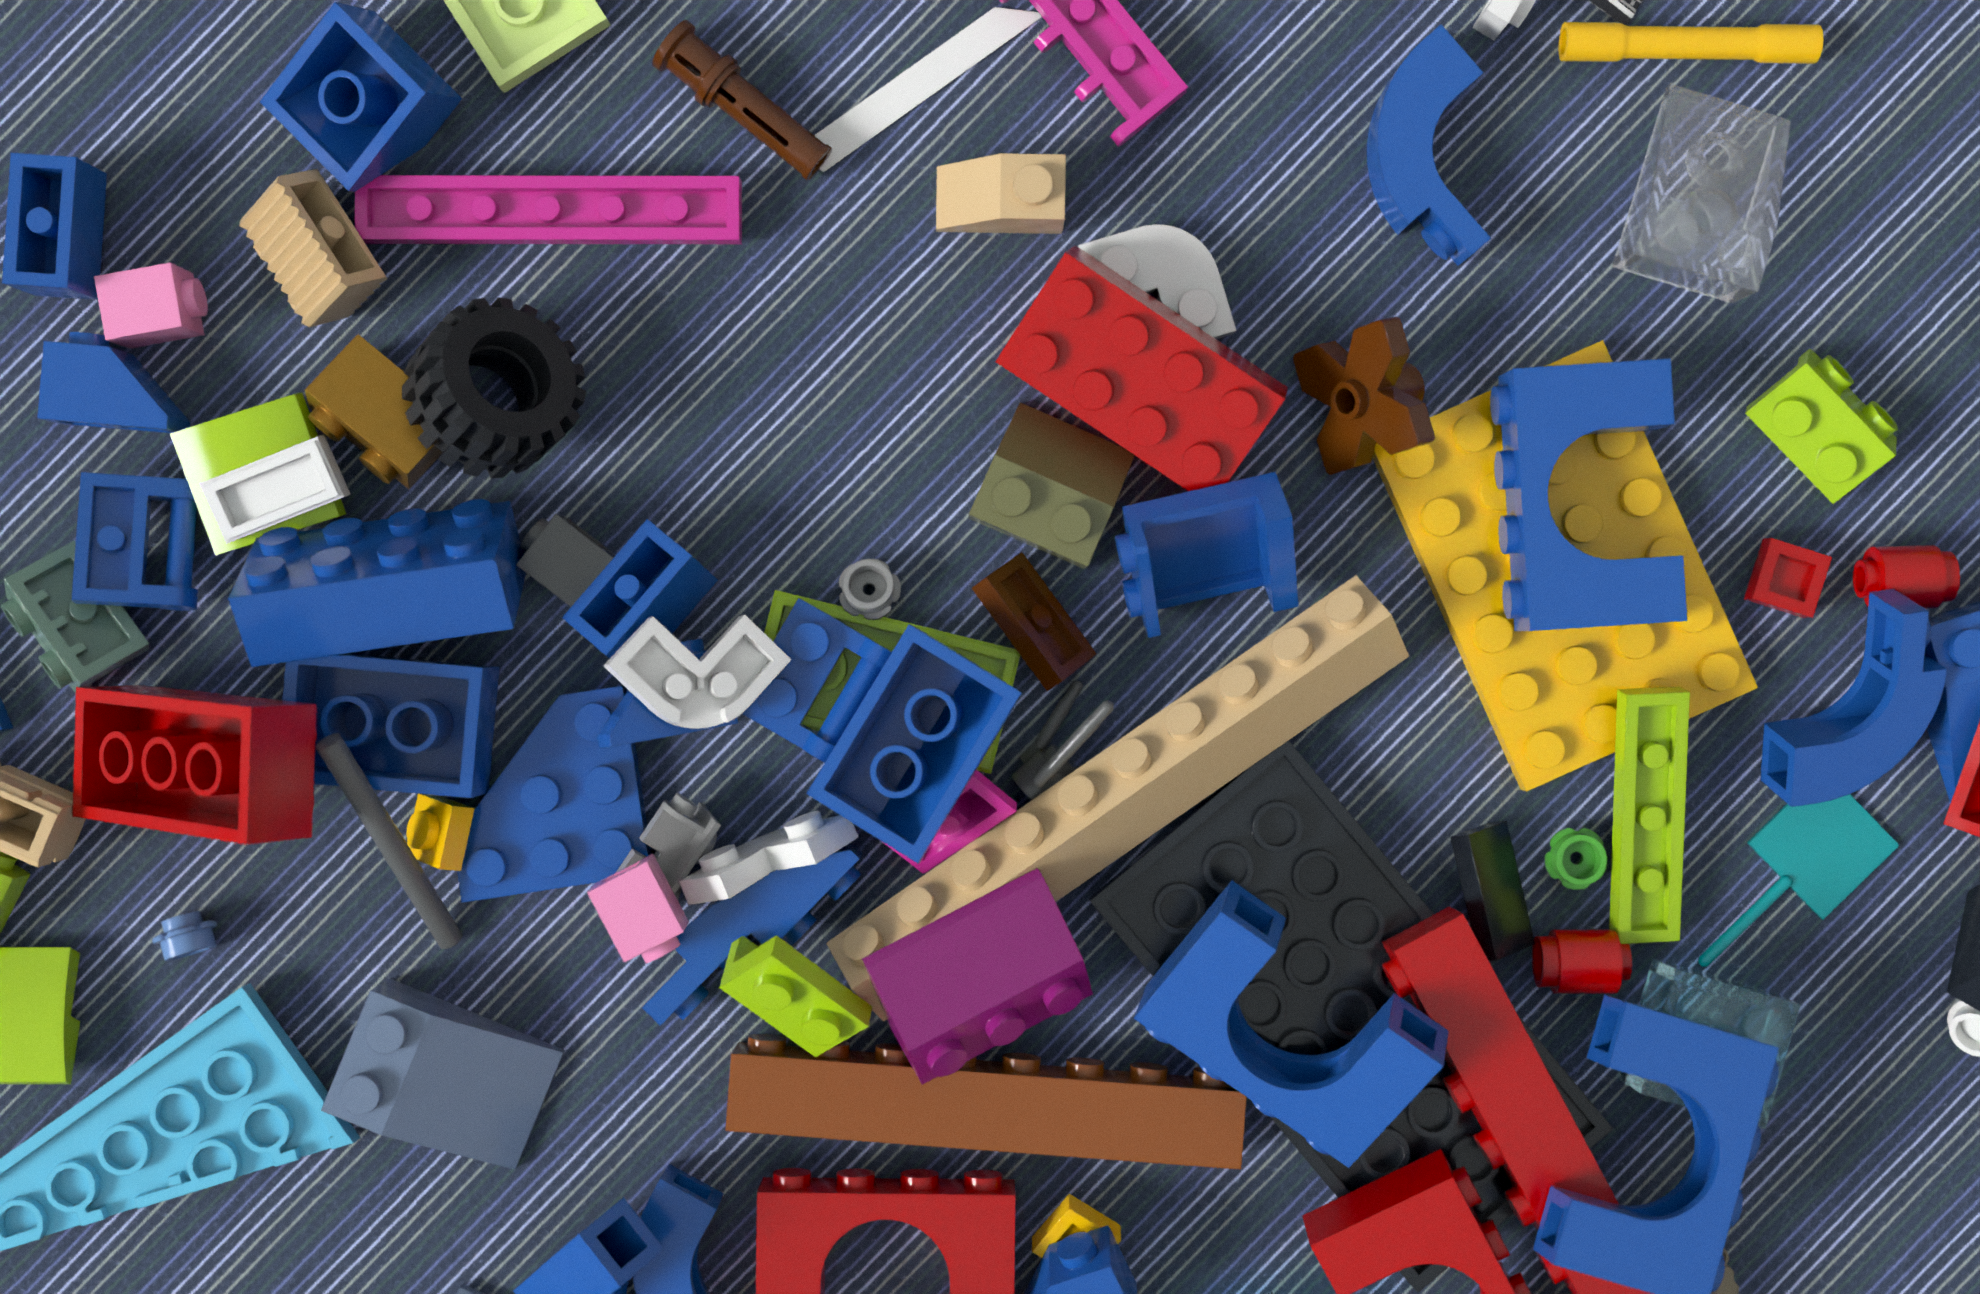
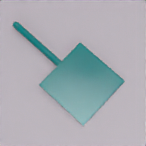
M1850 794L1831 801L1790 807L1786 804L1747 842L1776 872L1780 879L1699 956V964L1703 967L1709 966L1789 887L1820 919L1824 920L1900 845Z

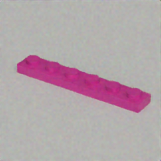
M380 175L355 192V229L365 244H742V180L740 176Z

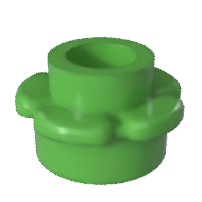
M1565 828L1558 831L1551 838V849L1545 854L1544 858L1545 867L1552 878H1559L1564 887L1572 890L1585 889L1603 876L1607 869L1608 857L1603 847L1602 839L1594 831L1586 828H1581L1579 831ZM1574 852H1579L1581 855V861L1577 864H1573L1570 860Z

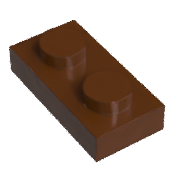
M1023 552L972 587L974 593L1046 691L1061 683L1097 654Z

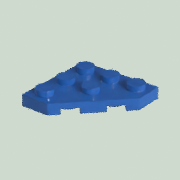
M625 686L558 696L474 810L462 869L457 871L462 903L596 883L616 873L631 849L645 856L652 854L651 847L643 843L639 838L647 827L635 743L599 748L597 739L598 733L627 693Z

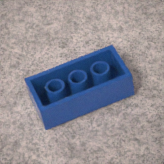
M473 499L462 502L450 510L426 513L423 509L412 508L399 511L388 519L362 522L358 518H344L331 522L324 528L299 532L293 527H282L268 531L255 539L228 599L251 667L514 629L526 572L517 566L524 553L520 548L521 541L510 501L490 503L485 499Z

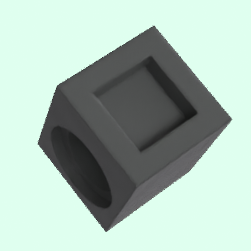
M555 514L550 522L545 518L540 519L526 534L520 545V548L526 553L517 563V566L572 607L616 554L568 517Z

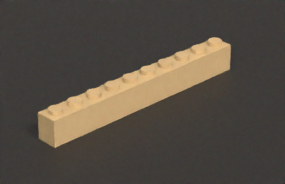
M1355 575L1038 795L1015 813L845 929L826 944L852 991L870 1004L872 1011L884 1022L887 1018L862 958L1036 868L1043 875L1055 902H1057L1409 657V654L1392 614Z

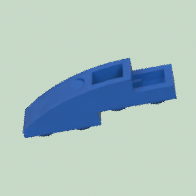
M855 844L846 845L817 864L783 870L777 869L730 899L718 900L687 925L683 933L677 935L681 945L675 950L686 962L647 1001L642 1009L660 1026L673 1012L683 1021L710 993L701 984L718 966L724 971L731 943L741 936L747 938L751 933L761 944H764L777 935L792 946L817 920L809 910L826 893L836 901L859 878L861 873L853 865L860 859L863 852Z

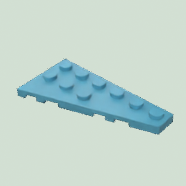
M249 983L239 988L0 1159V1251L36 1241L46 1235L72 1227L98 1222L109 1216L134 1208L140 1209L232 1181L239 1176L268 1167H277L294 1162L301 1157L320 1151L346 1146L356 1142L361 1137L350 1122L321 1111L328 1091L254 987Z

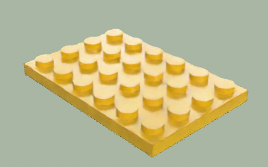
M1602 340L1546 366L1613 361ZM1490 390L1430 417L1435 434V440L1432 443L1390 455L1376 442L1372 459L1520 790L1527 792L1615 752L1617 689L1681 687L1690 692V719L1755 690L1758 686L1644 431L1583 435L1571 443L1560 455L1551 472L1548 486L1549 508L1554 523L1564 538L1574 547L1588 555L1609 560L1683 555L1687 621L1514 631V619L1506 618L1502 598L1503 584L1505 580H1511L1510 555L1501 552L1498 536L1499 519L1501 516L1507 515L1505 489L1499 490L1495 480V455L1497 451H1503L1501 425H1494L1491 417Z

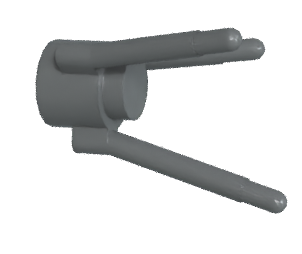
M1078 680L1071 683L1035 741L1019 756L1024 764L1012 775V778L1031 800L1078 768L1070 758L1114 709V704L1111 701H1104L1060 748L1054 744L1047 748L1082 691L1083 684Z

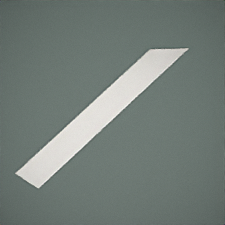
M994 7L814 136L824 144H828L833 148L820 170L823 172L828 170L1040 19L1042 17L1040 13Z

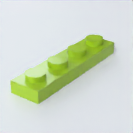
M1681 687L1617 689L1609 929H1614L1617 932L1620 944L1680 941L1690 692Z

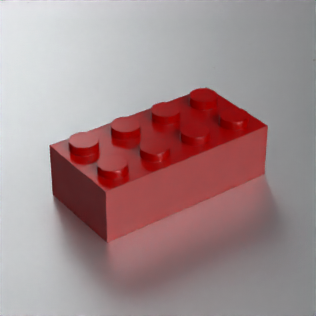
M1076 245L1064 253L995 361L1187 491L1228 483L1284 402L1288 391L1287 386Z
M147 685L76 687L72 816L246 845L312 838L314 762L317 737L316 704Z

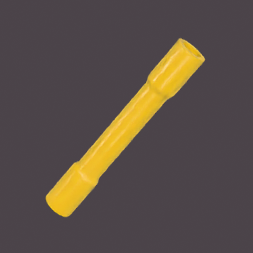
M1564 22L1559 34L1558 50L1561 61L1617 62L1622 59L1754 60L1758 63L1815 64L1820 59L1824 38L1822 27L1819 24L1697 27L1627 26L1619 22Z

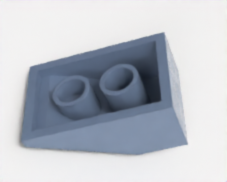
M389 979L370 990L321 1111L381 1136L516 1169L566 1050L394 979Z

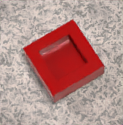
M1774 538L1762 539L1744 599L1798 617L1813 618L1832 557Z

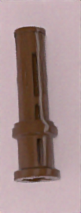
M684 20L675 26L656 51L652 65L660 72L669 70L696 92L695 100L702 106L707 105L710 108L717 105L753 134L756 139L764 143L800 172L804 179L810 180L826 162L833 148L828 144H824L787 114L784 109L776 105L739 75L741 67L738 66V61L729 54L722 57L696 36V27L691 22Z

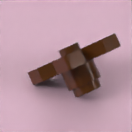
M1397 316L1377 320L1354 329L1349 352L1336 341L1317 344L1297 352L1293 356L1302 391L1331 407L1317 438L1323 464L1329 475L1371 463L1376 442L1390 455L1432 443L1435 440L1426 404L1422 402L1425 394L1424 381L1418 369L1406 362L1410 355V349L1401 319Z

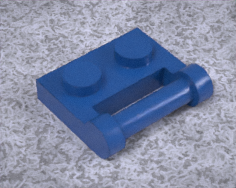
M81 472L71 598L75 604L151 607L178 611L197 610L198 590L192 588L197 505L187 479ZM151 500L171 502L165 585L145 584Z
M798 598L773 641L791 661L742 714L825 763L892 651L803 599ZM847 648L861 656V659L817 733L803 725L802 722L843 651Z

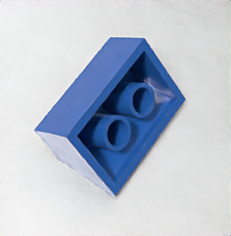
M909 624L806 794L914 862L920 863L1023 693L929 634Z

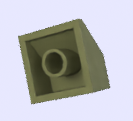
M1020 402L969 512V519L1085 569L1091 561L1113 511L1135 455L1121 446Z

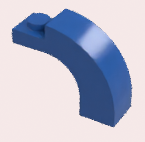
M1441 24L1409 53L1381 93L1373 111L1368 131L1367 166L1373 194L1378 206L1396 234L1399 235L1417 219L1424 227L1421 235L1430 249L1444 260L1450 257L1459 266L1489 241L1491 237L1450 192L1440 178L1433 157V137L1441 114L1468 91L1484 72Z
M1895 589L1869 592L1864 658L1859 674L1849 690L1836 703L1817 714L1803 718L1764 723L1760 780L1790 807L1831 801L1847 796L1876 781L1899 763L1916 745L1936 712L1945 686L1947 668L1925 654V647L1931 639V626L1928 619L1929 611Z
M668 1164L640 1217L663 1246L664 1250L633 1276L635 1293L711 1294L701 1276L699 1247L701 1238L714 1216L724 1193L671 1164Z

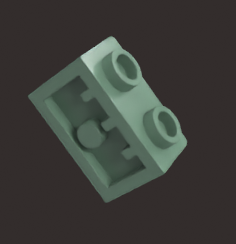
M74 540L5 578V594L8 601L2 603L1 608L21 637L32 633L42 646L45 653L38 656L53 683L59 689L69 684L76 693V687H91L93 682L148 651L149 642L123 606L75 604L71 600L76 544Z

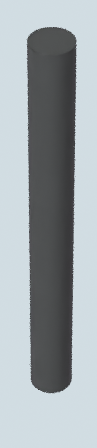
M335 733L326 736L316 745L317 751L441 949H448L460 942L463 934L340 734Z

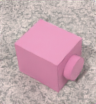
M170 262L94 276L105 340L131 349L204 335L201 317L206 316L208 312L207 298L199 279L194 278L192 272Z
M654 854L596 882L587 892L624 963L640 954L645 963H649L681 945L677 935L684 932L689 921Z

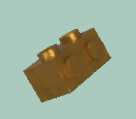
M357 334L305 389L309 408L313 410L308 417L320 431L333 441L339 442L343 437H346L364 453L359 457V460L380 480L389 484L395 478L407 489H410L443 452L434 444L426 449L418 439L424 432L420 424L410 426L405 412L411 407L413 402L402 399V385L409 376L404 374V371Z

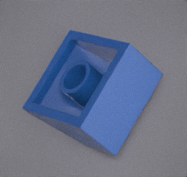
M334 2L260 100V103L348 191L356 192L424 148L462 98L375 11Z

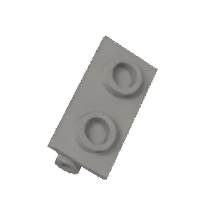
M679 793L675 794L671 802L667 800L662 802L660 808L639 837L643 843L657 850L654 856L677 900L681 894L679 881L687 877L695 864H700L699 858L713 850L717 839L716 832L721 826L704 804L699 802L696 805ZM631 849L616 872L647 856Z

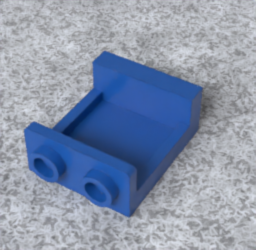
M1276 472L1122 507L1126 533L1116 535L1115 541L1123 574L1132 572L1133 577L1132 579L1123 580L1122 587L1130 618L1142 617L1148 638L1161 635L1157 610L1260 586L1265 587L1273 612L1299 607L1293 519Z

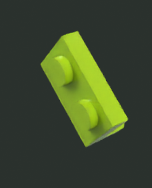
M1809 348L1799 357L1796 367L1747 406L1745 414L1834 504L1896 456L1897 438L1893 433L1898 430V427L1892 417L1878 403L1871 401L1865 405L1849 389L1854 384L1853 379L1835 358L1827 355L1821 359Z
M777 935L759 947L745 936H741L731 943L719 988L814 1057L823 1054L869 1027L872 1006Z

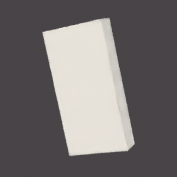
M325 435L317 436L200 483L226 543L350 495V491Z

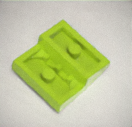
M302 392L170 434L215 555L254 544L256 538L273 529L293 527L299 530L346 514L340 498L226 543L201 489L200 483L317 437L318 434L315 426L308 417L310 412Z
M0 947V1084H71L80 1021L71 1016L80 953L73 948Z

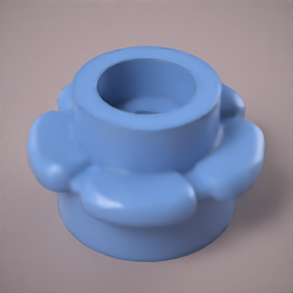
M200 911L190 912L162 921L164 933L152 939L153 945L160 943L164 961L176 960L215 948L217 944L212 929L218 925L214 920L203 922Z

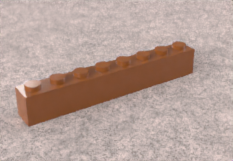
M752 1034L748 1036V1043L738 1042L731 1053L725 1131L1241 1170L1247 1097L1226 1082L1210 1077L1201 1067L1193 1069V1076L1170 1075L1168 1074L1167 1066L1156 1063L1135 1062L1130 1064L1129 1071L1104 1070L1103 1061L1091 1058L1066 1059V1067L1040 1065L1041 1057L1033 1054L1005 1053L1003 1054L1002 1062L977 1060L976 1056L966 1061L955 1073L936 1077L922 1085L900 1044H877L875 1052L850 1051V1043L843 1041L823 1054L814 1057L802 1047L786 1046V1037L773 1034Z

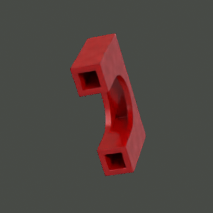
M1441 1149L1302 1215L1310 1247L1336 1294H1351L1402 1269L1422 1264L1448 1266L1465 1273L1480 1286V1294H1532L1521 1272L1510 1277L1506 1272L1501 1260L1511 1255L1493 1219L1481 1224L1472 1207L1482 1203V1200L1466 1168L1462 1166L1453 1171Z
M803 1168L777 1169L773 1171V1177L762 1178L757 1191L756 1294H825V1259L831 1248L846 1232L863 1223L875 1220L904 1222L928 1235L938 1246L946 1261L950 1278V1294H1014L1015 1180L1002 1179V1173L994 1170L967 1171L964 1173V1179H939L937 1171L928 1169L905 1170L900 1173V1178H875L874 1171L861 1168L840 1170L837 1172V1178H811V1171Z

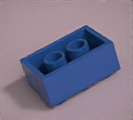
M349 653L286 662L282 700L316 704L317 737L315 743L314 784L339 786L316 749V745L320 740L328 735L338 733L343 738L374 790L464 798L477 797L489 791L500 667Z

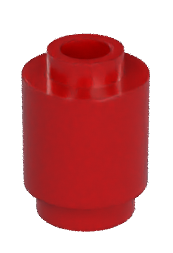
M1935 545L1870 547L1865 552L1863 559L1856 562L1853 569L1854 591L1859 598L1864 599L1867 607L1869 592L1895 589L1923 608L1935 609L1942 602L1953 601L1958 594L1960 586V568L1956 556L1951 551H1941Z
M1614 929L1551 930L1548 936H1536L1534 938L1532 970L1537 987H1550L1554 994H1616L1620 990L1621 982L1628 981L1631 978L1632 954L1629 944H1620L1619 936Z

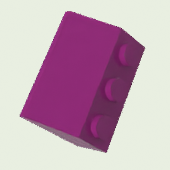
M1038 868L862 958L889 1026L922 1085L936 1077L955 1073L966 1061L995 1046H1003L1015 1041L1028 1028L1053 1015H1062L1073 1010L1081 1000L1093 994L1083 957Z

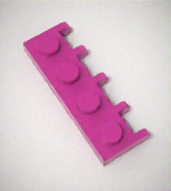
M999 0V1H1000L1002 4H1004V3L1008 2L1009 0ZM1029 0L1050 26L1034 41V44L1041 53L1048 51L1061 40L1090 75L1074 91L1080 101L1085 102L1101 89L1127 120L1119 125L1110 135L1118 147L1127 142L1186 94L1188 86L1118 0Z

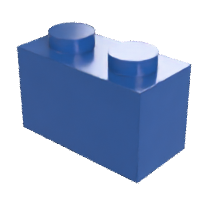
M11 153L2 284L35 296L98 300L94 276L100 275L107 173L77 157Z
M647 519L562 618L604 655L611 658L650 617L656 618L672 634L718 579L691 554Z

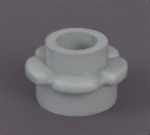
M865 559L851 564L842 572L839 578V587L842 589V593L839 595L840 603L844 610L852 616L861 614L867 620L880 619L891 611L890 605L900 597L901 585L899 578L895 574H891L889 566L885 562L878 559ZM866 585H873L875 587V592L872 595H866L863 592V588Z

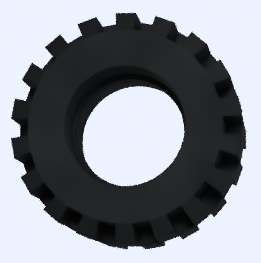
M485 297L471 300L465 308L459 305L451 310L415 350L416 353L408 361L404 374L409 376V378L402 385V399L413 402V404L405 412L410 426L420 424L424 432L418 437L419 441L426 449L434 444L443 453L438 460L451 467L458 461L464 464V474L475 477L487 468L490 479L504 478L511 470L518 474L527 470L536 461L538 462L576 424L580 417L576 411L584 404L586 394L585 390L577 386L585 378L582 364H573L571 357L577 352L571 340L562 342L556 335L560 327L551 318L546 323L537 319V309L524 304L520 310L513 308L512 299L500 297L491 306ZM469 366L483 367L501 376L513 390L519 412L500 409L484 399L472 382Z

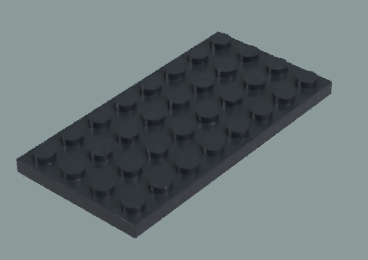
M1289 740L1222 786L1089 898L1093 906L1152 976L1162 967L1231 881H1234L1286 917L1277 951L1239 994L1238 1000L1245 1020L1259 1037L1278 1049L1300 1055L1329 1053L1345 1046L1357 1036L1394 993L1397 994L1382 967L1383 963L1391 960L1382 942L1434 915ZM1410 995L1402 998L1417 1008ZM1520 1018L1590 1149L1612 1131L1613 1128ZM1445 1060L1443 1068L1350 1168L1331 1155L1318 1152L1301 1134L1279 1119L1271 1117L1338 1198L1441 1149L1452 1170L1454 1171L1464 1166L1473 1181L1482 1203L1472 1208L1481 1224L1493 1219L1497 1227L1514 1213L1504 1194L1505 1191L1513 1187L1502 1166L1495 1170L1490 1167L1473 1135L1482 1131V1128L1472 1109L1462 1113L1443 1081L1444 1077L1452 1074ZM1422 1264L1402 1269L1400 1273L1418 1293L1446 1270L1448 1266Z

